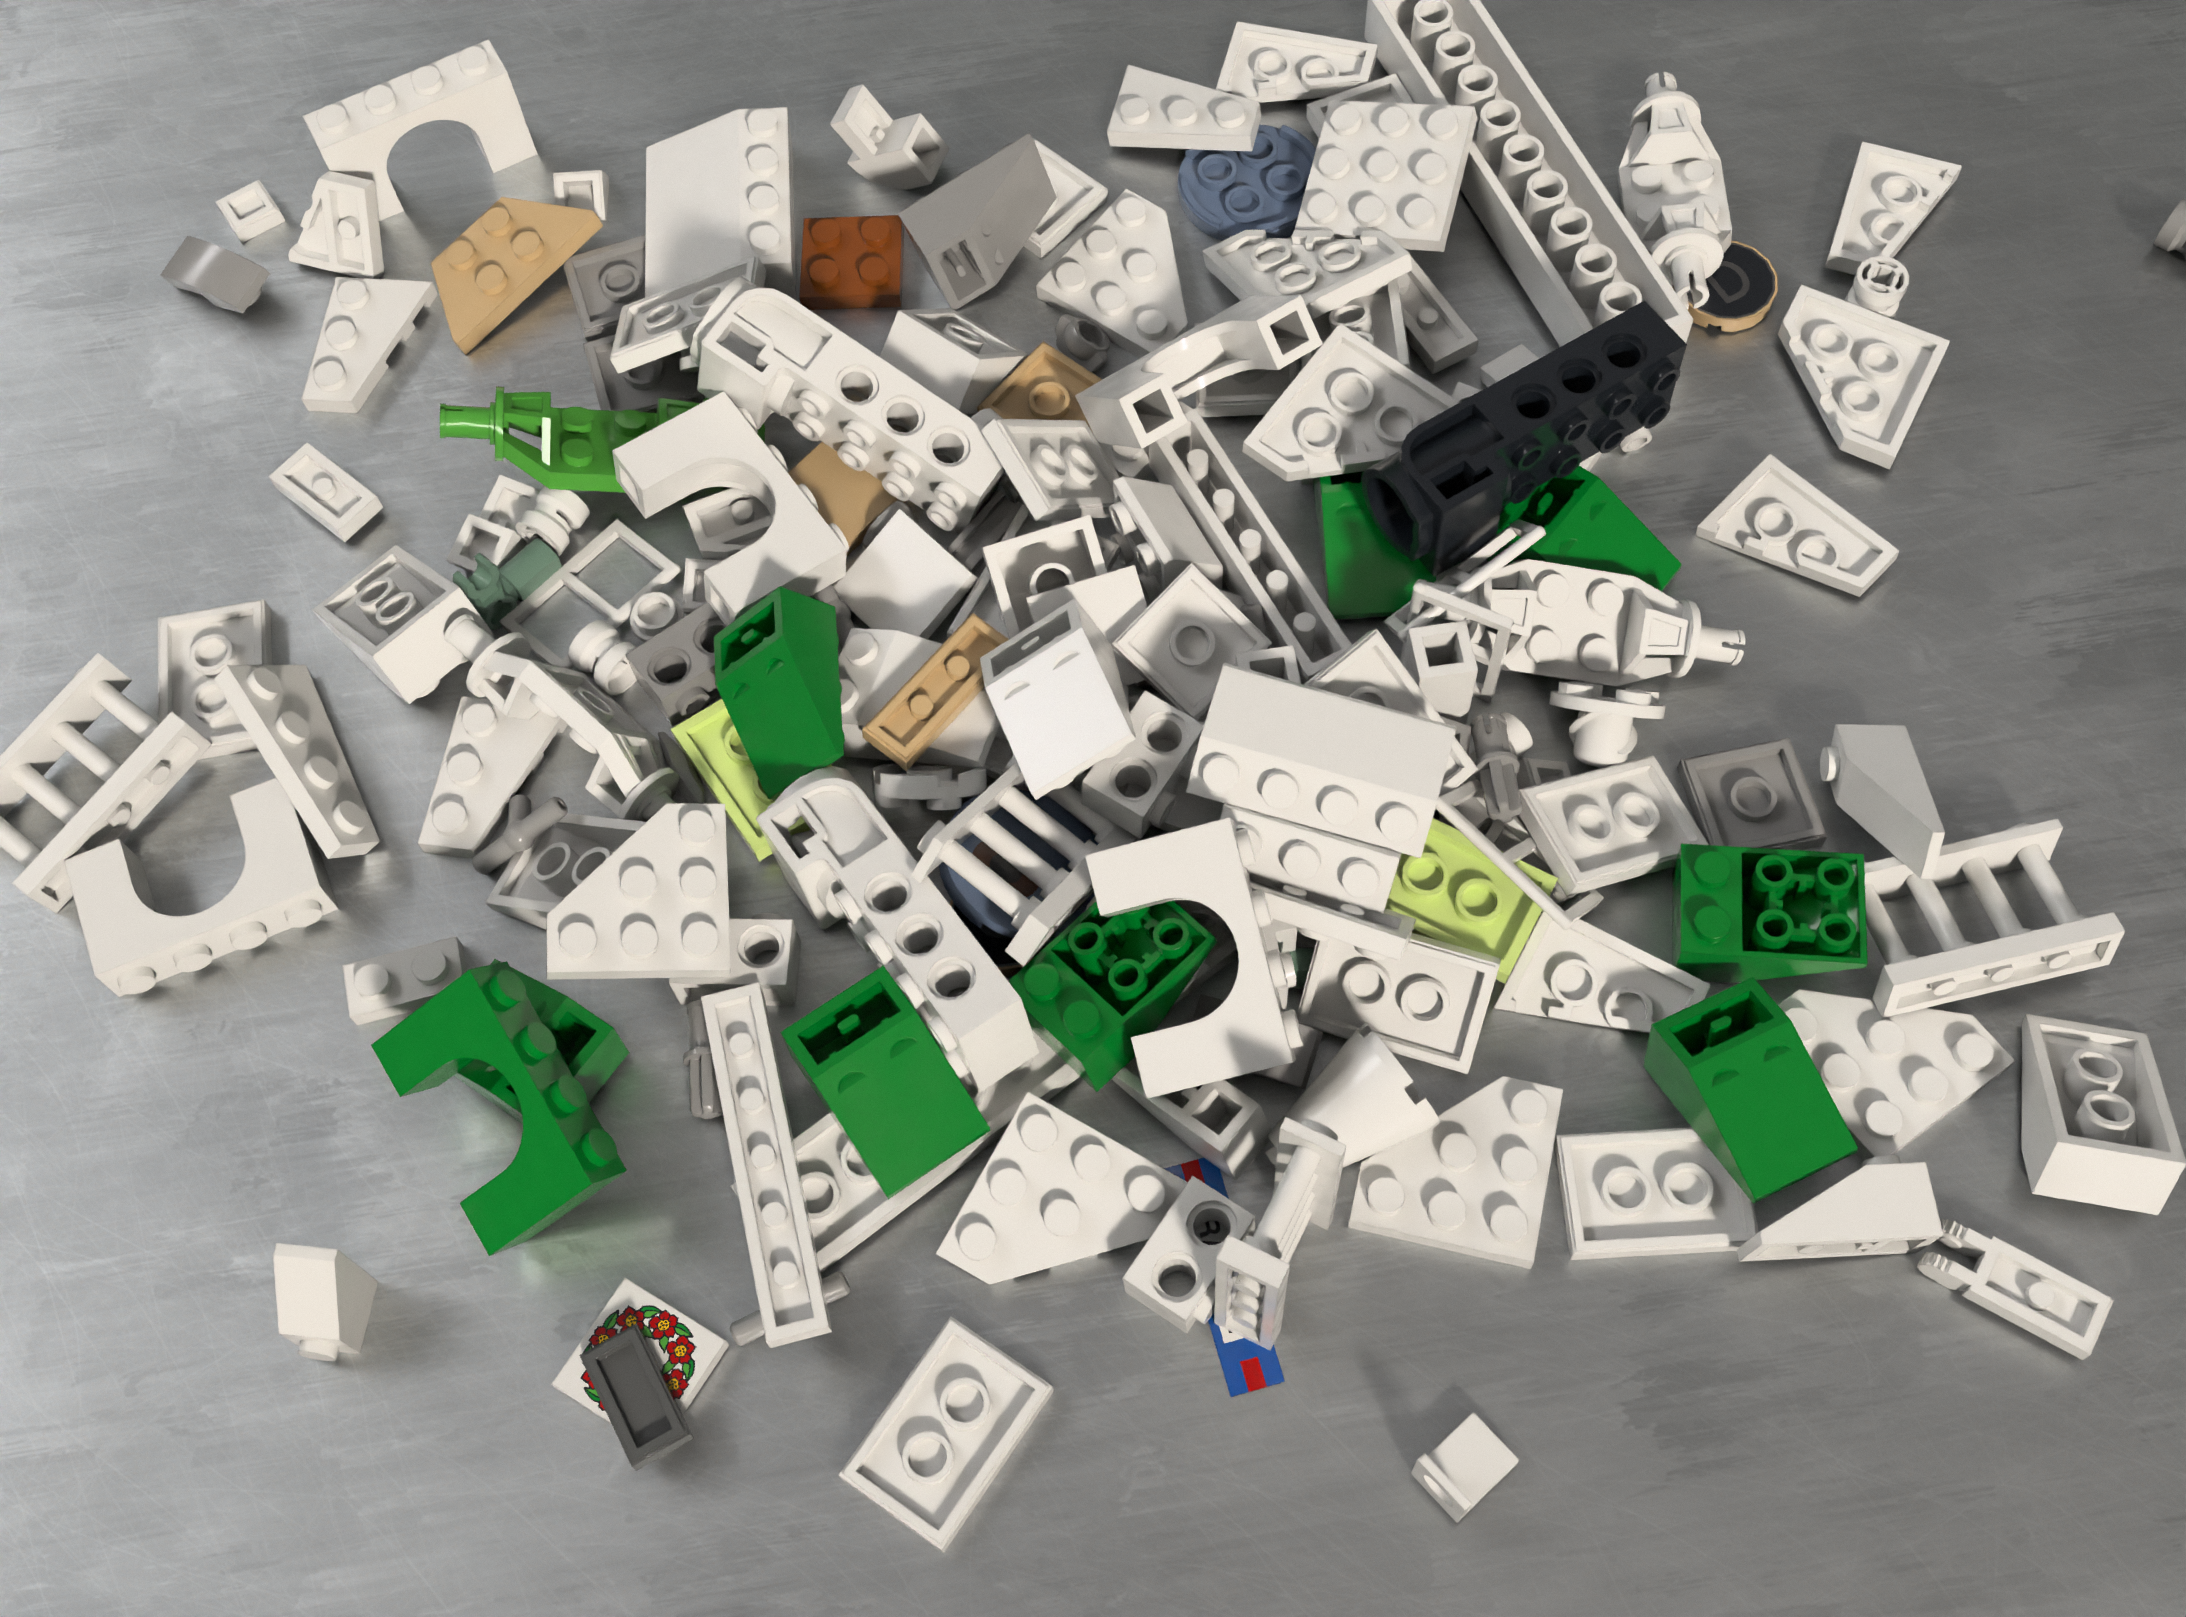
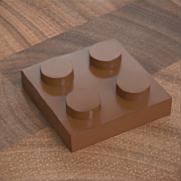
M899 216L804 218L799 292L800 303L809 310L902 307L904 225Z

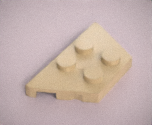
M501 197L431 262L452 339L462 353L467 355L603 227L595 212L581 208Z

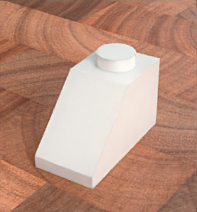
M276 1243L273 1262L279 1334L299 1346V1355L311 1359L335 1361L338 1352L360 1354L378 1281L338 1249Z

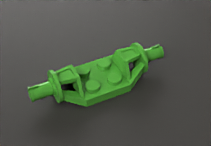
M496 386L495 402H490V407L456 406L440 403V438L490 439V445H495V461H503L506 458L549 489L626 493L616 480L612 450L701 403L659 398L657 413L639 412L630 409L609 411L591 410L583 407L553 408L551 407V392L504 393V387ZM763 423L758 429L757 434L765 443V426ZM509 427L542 438V450L510 435Z

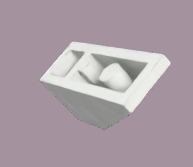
M1836 724L1831 747H1824L1820 758L1821 778L1823 781L1830 782L1836 804L1920 879H1933L1945 830L1906 725Z
M1136 1057L1112 1078L1117 1085L1191 1149L1236 1181L1270 1141L1267 1135L1272 1129L1260 1104L1226 1080L1146 1099Z
M1896 1155L1877 1156L1861 1163L1862 1168L1769 1225L1737 1249L1739 1262L1919 1252L1944 1236L1926 1162L1901 1163L1900 1157Z

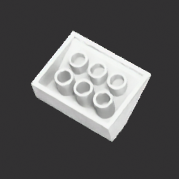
M788 108L737 109L646 147L645 298L748 258L759 256L766 269L764 287L778 290L797 301L793 147Z

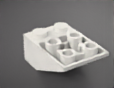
M1075 598L980 657L985 690L1029 791L1036 800L1053 789H1061L1067 786L1078 774L1102 759L1116 756L1127 744L1136 739L1112 645Z

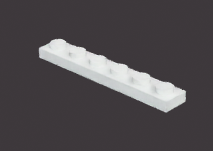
M757 982L701 996L766 1343L770 1348L831 1333L832 1328L763 989L760 983Z

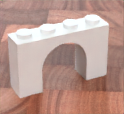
M489 39L303 116L329 171L375 181L379 221L404 211L387 174V159L398 139L420 124L434 120H454L471 127L475 140L493 173L538 155L509 75Z
M1301 295L1249 296L1076 394L1075 397L1098 443L1143 449L1188 423L1179 405V401L1217 380L1251 369L1280 370L1323 345Z
M723 391L612 450L616 480L645 519L696 491L718 486L733 487L752 494L771 513L773 521L760 539L703 571L705 599L727 627L780 586L810 597L845 577L846 555L849 551V545L840 528L834 523L828 525L819 514L817 502L808 487L802 483L797 485L787 473L788 468L780 451L772 444L766 446L759 437L757 426L748 410L742 407L737 408Z
M1466 620L1408 628L1402 661L1403 666L1440 716L1466 725L1478 673ZM1293 645L1236 653L1235 666L1301 684Z
M276 777L229 795L245 846L244 868L238 882L229 894L220 902L202 912L187 916H169L157 913L143 862L120 839L64 860L94 975L118 997L145 992L151 989L158 981L181 972L200 970L209 965L213 959L238 949L255 948L264 943L270 936L293 927L300 928L312 925L320 920L323 915L339 909L318 843Z
M1229 817L1085 855L1100 916L1111 917L1175 900L1195 901L1209 907L1225 921L1237 945L1239 964L1234 986L1226 1000L1214 1012L1190 1023L1131 1037L1146 1099L1292 1063L1296 1060L1293 1048L1304 1046L1295 1010L1283 1012L1277 988L1288 985L1279 949L1267 950L1262 927L1272 925V920L1263 888L1254 891L1251 888L1246 867L1257 863L1247 828L1237 831L1235 822Z

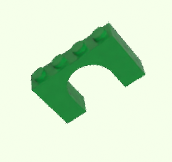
M507 961L469 969L371 1044L400 1097L440 1086L475 1059L492 1065L505 1076L513 1087L520 1103L523 1118V1133L519 1150L511 1164L502 1173L460 1202L462 1209L489 1256L528 1241L627 1171L617 1154L614 1140L604 1131L587 1101L583 1086L571 1074L556 1047L553 1034L543 1025L526 995V989L522 980L512 971Z

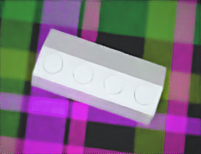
M1224 663L1199 739L1186 792L1421 858L1442 787L1456 726Z

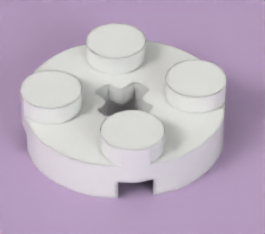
M896 763L876 766L872 769L875 806L884 808L904 807L909 805V799H927V809H959L962 806L961 802H967L987 789L986 767L977 768L919 763V766H912L906 773H902V768Z

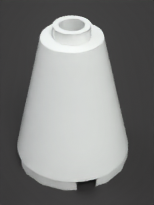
M1365 1023L1354 1032L1267 1136L1274 1146L1267 1150L1265 1154L1276 1167L1279 1132L1285 1117L1300 1124L1304 1119L1313 1120L1333 1130L1338 1135L1337 1141L1347 1145L1343 1168L1431 1130L1440 1123V1119L1427 1099L1421 1100L1417 1095L1418 1091L1413 1085L1414 1081L1380 1037L1373 1030L1371 1031L1368 1024Z

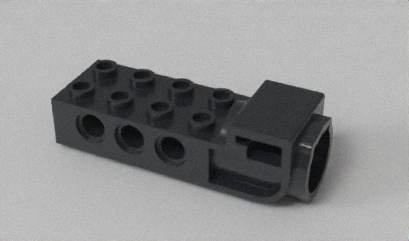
M1644 300L1418 425L1407 434L1400 451L1371 466L1363 473L1361 478L1362 493L1375 525L1384 538L1398 552L1407 556L1411 561L1419 559L1433 576H1437L1462 562L1497 535L1503 506L1510 502L1517 504L1524 501L1538 486L1554 477L1564 478L1568 476L1582 461L1598 452L1608 453L1612 451L1626 436L1642 427L1649 429L1660 423L1670 411V401L1676 381L1680 376V367L1687 344Z

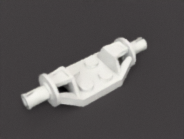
M1663 72L1665 87H1661L1659 73H1654L1648 77L1644 84L1647 98L1637 105L1630 119L1632 134L1618 173L1621 210L1670 285H1674L1675 292L1686 309L1689 307L1688 292L1692 293L1693 308L1695 309L1708 301L1709 290L1706 285V278L1710 277L1720 267L1724 257L1723 254L1731 245L1732 224L1722 164L1717 151L1700 123L1702 119L1699 104L1692 96L1676 91V78L1672 74Z
M1524 559L1505 565L1462 598L1514 619L1501 667L1506 671L1617 687L1663 674L1674 678L1683 677L1691 668L1695 658L1723 662L1735 666L1741 661L1744 650L1722 647V644L1745 645V634L1742 630L1701 625V615L1697 603L1684 599L1677 601L1631 575ZM1475 567L1470 575H1473L1482 567ZM1418 579L1416 582H1421L1446 593L1457 587L1427 582L1423 579ZM1424 601L1422 613L1433 604ZM1448 610L1437 617L1454 621L1466 620L1471 643L1493 650L1497 634L1485 630L1486 625ZM1661 655V658H1647L1645 656Z
M467 614L459 616L449 625L444 635L445 641L452 644L473 663L466 679L467 689L477 697H487L507 717L529 720L539 710L553 718L560 717L572 728L569 736L579 746L590 753H599V759L585 788L617 815L616 819L647 822L666 803H676L672 798L677 791L676 787L680 776L670 767L665 768L659 740L583 672L529 659L531 651L530 641L520 632L508 633L495 640L475 622L471 615ZM515 678L511 689L506 688L505 686Z

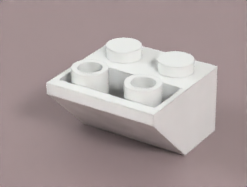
M1124 476L1113 480L1114 504L1109 506V512L1115 525L1116 533L1111 535V541L1120 545V554L1118 556L1120 562L1123 565L1128 563L1135 565L1146 604L1149 606L1191 563L1217 589L1222 590L1223 566L1173 486Z

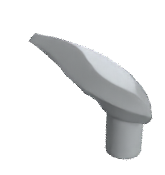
M658 732L661 749L667 765L680 776L676 787L679 792L672 799L676 803L703 804L704 788L695 768L681 748L665 732Z

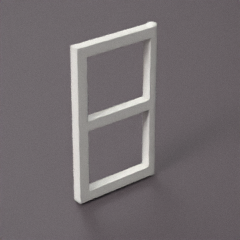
M616 519L499 622L509 633L520 632L530 641L531 651L545 663L572 669L575 665L569 661L568 655L561 659L519 624L562 586L566 585L607 618L606 622L614 629H617L630 617L633 606L640 597L647 593L661 590L681 572V567L677 563H673ZM620 537L662 571L617 610L575 577V575Z
M1517 519L1434 583L1451 586L1453 584L1458 585L1448 594L1462 599L1545 536L1546 531L1542 526ZM1517 535L1521 537L1473 575L1468 574ZM1409 601L1384 620V623L1402 642H1405L1407 640L1408 628L1426 626L1445 612L1446 609L1432 605L1406 625L1403 622L1408 619L1411 603Z
M1421 582L1415 583L1407 624L1422 613L1425 601L1498 630L1493 650L1471 643L1475 660L1488 665L1484 684L1475 682L1473 696L1490 703L1495 693L1514 619ZM1406 641L1403 642L1402 653L1400 658L1401 663L1404 658Z
M1474 779L1441 797L1439 796L1436 809L1563 930H1568L1575 921L1595 908L1604 899L1595 889L1578 894L1582 900L1564 911L1514 864L1534 852L1548 866L1520 818L1514 816L1511 822L1503 823L1522 841L1504 853L1467 820L1455 806L1475 797L1486 807L1482 783L1479 780Z

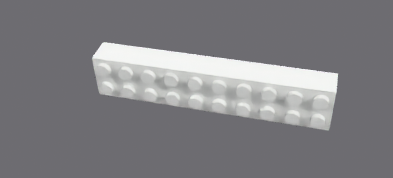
M1367 0L1364 37L1368 43L1378 45L1377 58L1388 75L1396 73L1415 104L1475 107L1478 119L1460 189L1559 346L1567 344L1644 300L1686 343L1693 323L1692 316L1480 0Z

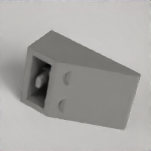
M1028 133L1017 141L1005 145L999 152L971 169L961 172L955 179L927 196L917 199L912 205L897 214L927 272L950 308L957 310L997 285L1057 197L1034 139Z

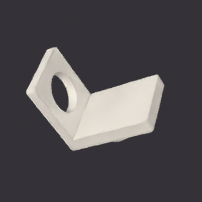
M1472 1413L1428 1456L1424 1453L1418 1458L1411 1474L1458 1523L1517 1465L1519 1459L1475 1413Z

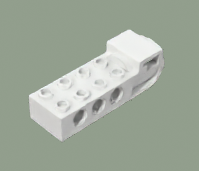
M743 276L736 277L718 295L693 334L690 354L691 361L699 365L697 390L710 399L724 391L737 408L742 407L748 410L757 426V430L772 413L785 416L792 421L795 429L805 438L811 441H822L837 451L838 457L847 466L856 471L865 470L880 480L884 489L893 497L901 501L910 500L925 510L928 518L938 527L947 531L954 530L960 534L997 490L1005 469L981 431L984 428L983 426L787 294L773 288H759Z
M832 766L816 769L800 777L788 786L776 801L768 806L765 812L757 816L756 820L785 880L819 927L827 929L842 918L850 921L847 923V926L859 946L865 953L870 950L880 962L877 964L878 968L884 965L914 1007L930 1034H933L941 1046L940 1050L959 1079L967 1075L977 1090L982 1092L1040 1053L1021 997L930 878L927 876L921 882H918L911 876L918 864L913 854L847 769ZM802 817L811 830L795 833L791 836L788 828Z

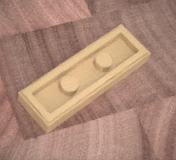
M972 613L862 729L863 738L907 771L984 689L980 657L1009 639Z

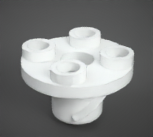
M1581 681L1559 682L1558 691H1551L1549 704L1579 710L1578 719L1570 725L1568 735L1574 744V757L1584 764L1605 768L1626 762L1628 754L1637 744V732L1632 724L1633 717L1664 719L1666 705L1658 703L1660 692L1625 688V690L1616 689L1615 696L1602 695L1603 684Z

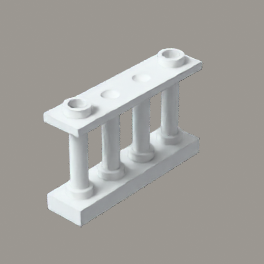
M99 653L74 674L66 687L0 755V846L25 867L12 884L26 896L56 914L73 896L64 860L117 839L123 842L212 745L172 711L159 724L121 692L132 680ZM105 709L144 740L122 765L118 764L83 735L86 729ZM66 751L105 782L82 808L43 776ZM27 793L65 824L43 850H40L4 819Z
M1013 755L1005 767L1007 771L949 824L945 825L938 820L926 832L917 846V849L923 853V856L911 876L918 882H921L942 862L948 865L1014 918L1011 925L1019 931L1005 952L1022 966H1025L1094 893L1085 855L1137 842L1141 839L1082 805V793L1070 783L1061 789H1053L1048 792L1047 795L1097 834L1094 840L1099 843L1098 845L1090 839L1084 843L1019 791L1026 785V781ZM1003 807L1070 861L1067 867L1072 871L1069 873L1063 867L1058 871L993 820L991 816ZM974 834L1043 889L1040 896L1044 900L1041 902L1035 896H1032L1030 899L1026 898L961 844Z
M2058 819L2036 824L2024 822L2006 831L1942 845L1933 879H1920L1895 856L1868 863L1864 861L1866 926L1886 963L1882 968L1872 998L1882 1018L2110 964L2125 930L2114 912L2094 917L2079 914L2049 863L2063 829ZM2024 868L2057 925L2034 931L2023 928L1993 875ZM1969 881L2000 939L1979 944L1967 942L1937 888ZM1913 894L1944 952L1919 958L1909 955L1881 901Z
M1285 1117L1279 1132L1273 1197L1254 1236H1246L1244 1241L1227 1235L1216 1257L1214 1323L1270 1351L1282 1326L1290 1269L1289 1262L1308 1222L1328 1230L1333 1220L1347 1147L1346 1144L1337 1141L1338 1135L1333 1130L1309 1119L1302 1120L1300 1124Z

